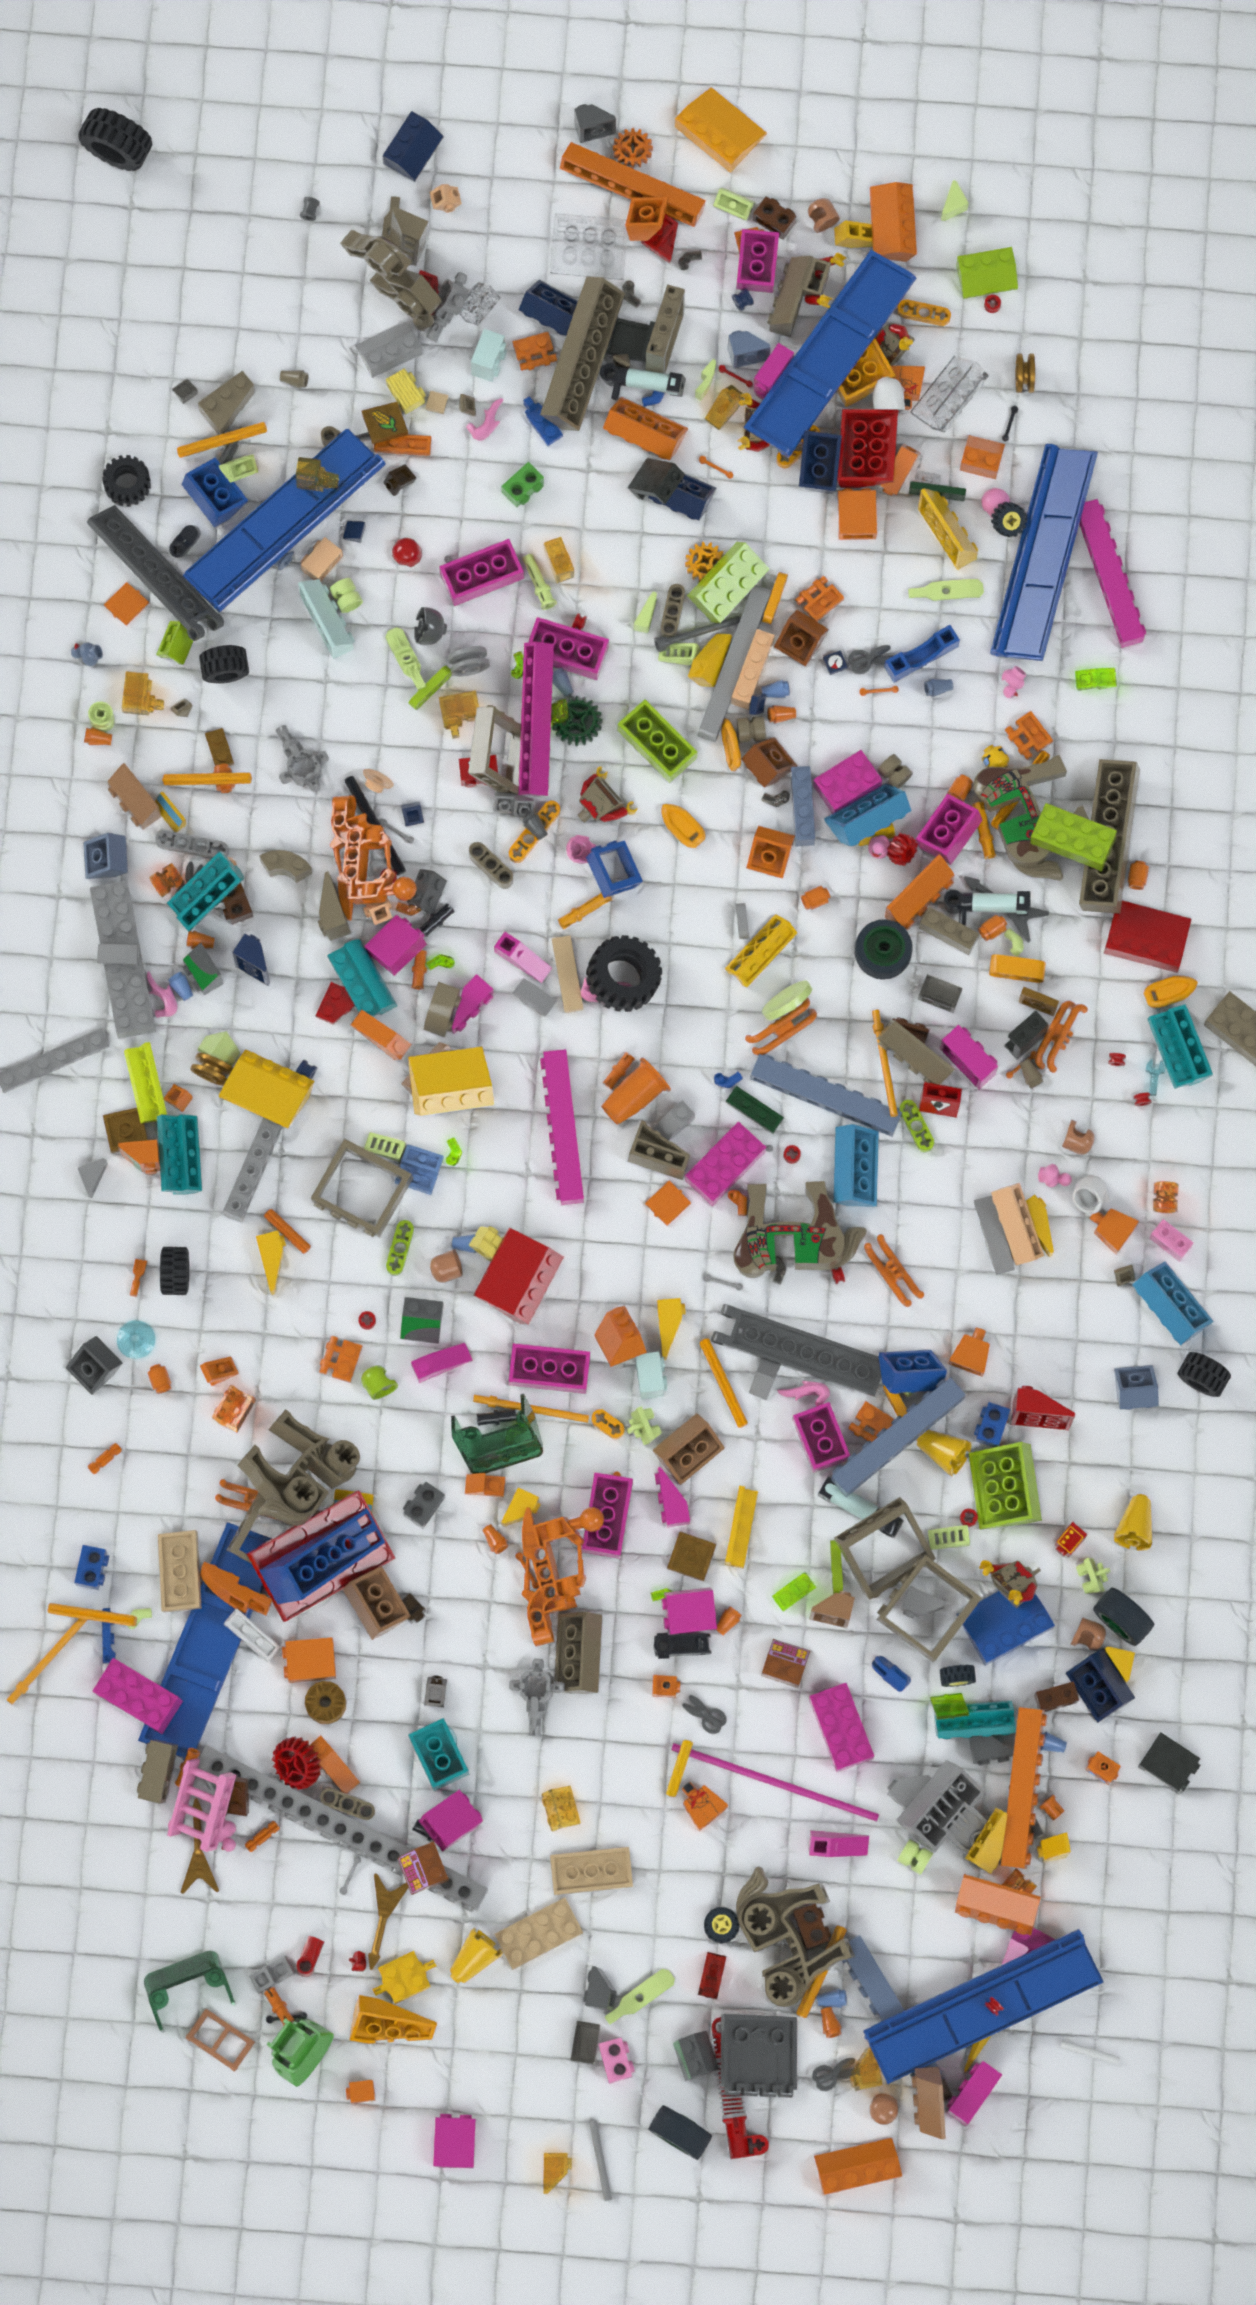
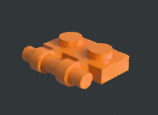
M549 332L512 341L517 361L523 359L526 361L519 364L521 371L527 369L529 371L534 370V367L548 366L550 363L557 361L555 354L549 356L547 354L553 351ZM537 355H541V356H542V358H538V359H535V360H532V359H531V357H534V356H537Z
M825 576L813 581V585L807 590L801 591L795 599L798 605L804 601L808 603L804 606L803 610L817 622L844 600V596L833 584L827 588L824 586L828 582ZM819 591L820 594L813 599L811 595Z
M1029 711L1015 721L1018 729L1014 731L1011 726L1005 729V732L1009 735L1008 739L1015 743L1018 747V752L1024 755L1027 760L1033 756L1029 751L1032 747L1038 753L1053 743V739L1032 711ZM1024 734L1028 742L1026 744L1019 738L1020 735Z
M331 1336L330 1341L325 1346L327 1350L324 1359H321L319 1364L321 1365L319 1373L326 1375L329 1368L334 1370L332 1378L351 1383L363 1346L344 1340L342 1347L336 1345L338 1338ZM334 1352L339 1353L336 1363L331 1362Z
M865 1401L855 1419L861 1422L860 1425L857 1426L852 1422L848 1429L853 1431L855 1436H860L867 1441L871 1440L873 1442L878 1438L876 1435L882 1429H888L892 1426L891 1423L894 1419ZM868 1426L876 1431L875 1434L872 1435L865 1431V1427Z

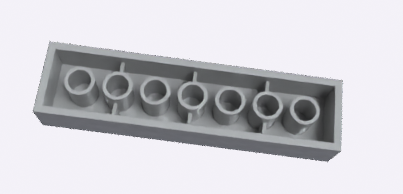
M128 881L90 887L100 944L139 946L138 965L104 964L117 1037L122 1039L156 1032Z

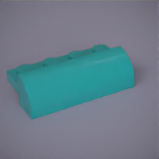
M219 851L167 904L176 913V918L190 932L244 880V875L237 865H233L222 851Z
M360 939L349 941L340 949L327 955L358 1012L363 1010L372 1017H375L398 1006Z
M1186 1004L1170 1008L1166 1012L1147 1018L1174 1089L1195 1085L1213 1075Z
M161 1114L157 1116L161 1191L173 1192V1195L201 1192L202 1179L198 1117L184 1114L179 1116Z
M1012 1701L933 1706L935 1732L938 1739L948 1740L954 1737L970 1738L972 1736L989 1737L996 1734L1010 1735L1011 1733H1016L1017 1726Z

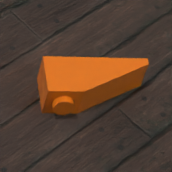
M363 1010L358 1013L350 1026L393 1060H401L412 1045L398 1033Z
M321 1735L310 1744V1746H314L313 1750L315 1752H319L317 1757L321 1759L319 1764L322 1766V1769L342 1792L349 1793L360 1783Z

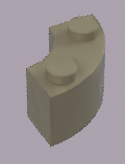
M273 850L259 855L260 862L270 877L285 875L292 878L295 883H298L313 874L309 863L293 852Z
M438 981L423 1030L442 1037L446 1036L447 1031H452L455 1007H459L462 997L459 996L460 989Z

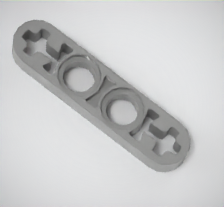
M166 830L158 832L155 837L157 846L164 850L212 859L217 854L216 850H211L212 853H209L210 844H213V849L223 847L225 851L223 853L227 857L229 854L227 844L218 840ZM164 836H167L168 840L173 841V837H175L174 846H172V842L166 841L165 844H162L161 840L159 839H162ZM186 839L188 841L187 847L180 848L177 845L178 841ZM200 842L207 845L206 850L203 852L196 849L197 844Z

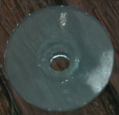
M134 1320L127 1322L120 1328L117 1334L118 1348L128 1358H143L150 1354L155 1346V1333L151 1326L143 1321ZM138 1335L139 1340L133 1341L132 1337Z

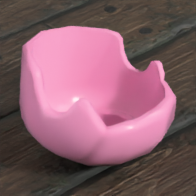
M992 488L985 492L981 500L983 510L990 517L992 513H995L994 509L998 508L999 504L1003 505V502H1010L1008 494L1003 489Z
M576 835L570 838L566 845L567 856L574 863H588L586 856L591 853V849L596 847V845L590 842L589 837Z

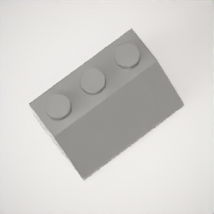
M406 322L355 345L372 378L422 355V346L414 331Z

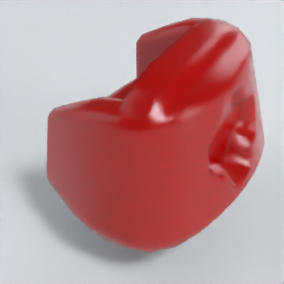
M356 1951L353 1957L349 1958V1961L352 1962V1971L363 1972L366 1969L365 1953Z

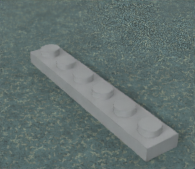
M102 1028L0 1072V1086L3 1093L110 1047Z

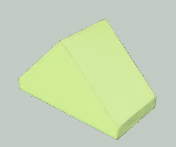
M955 180L952 181L943 208L942 221H946L968 210L969 202Z

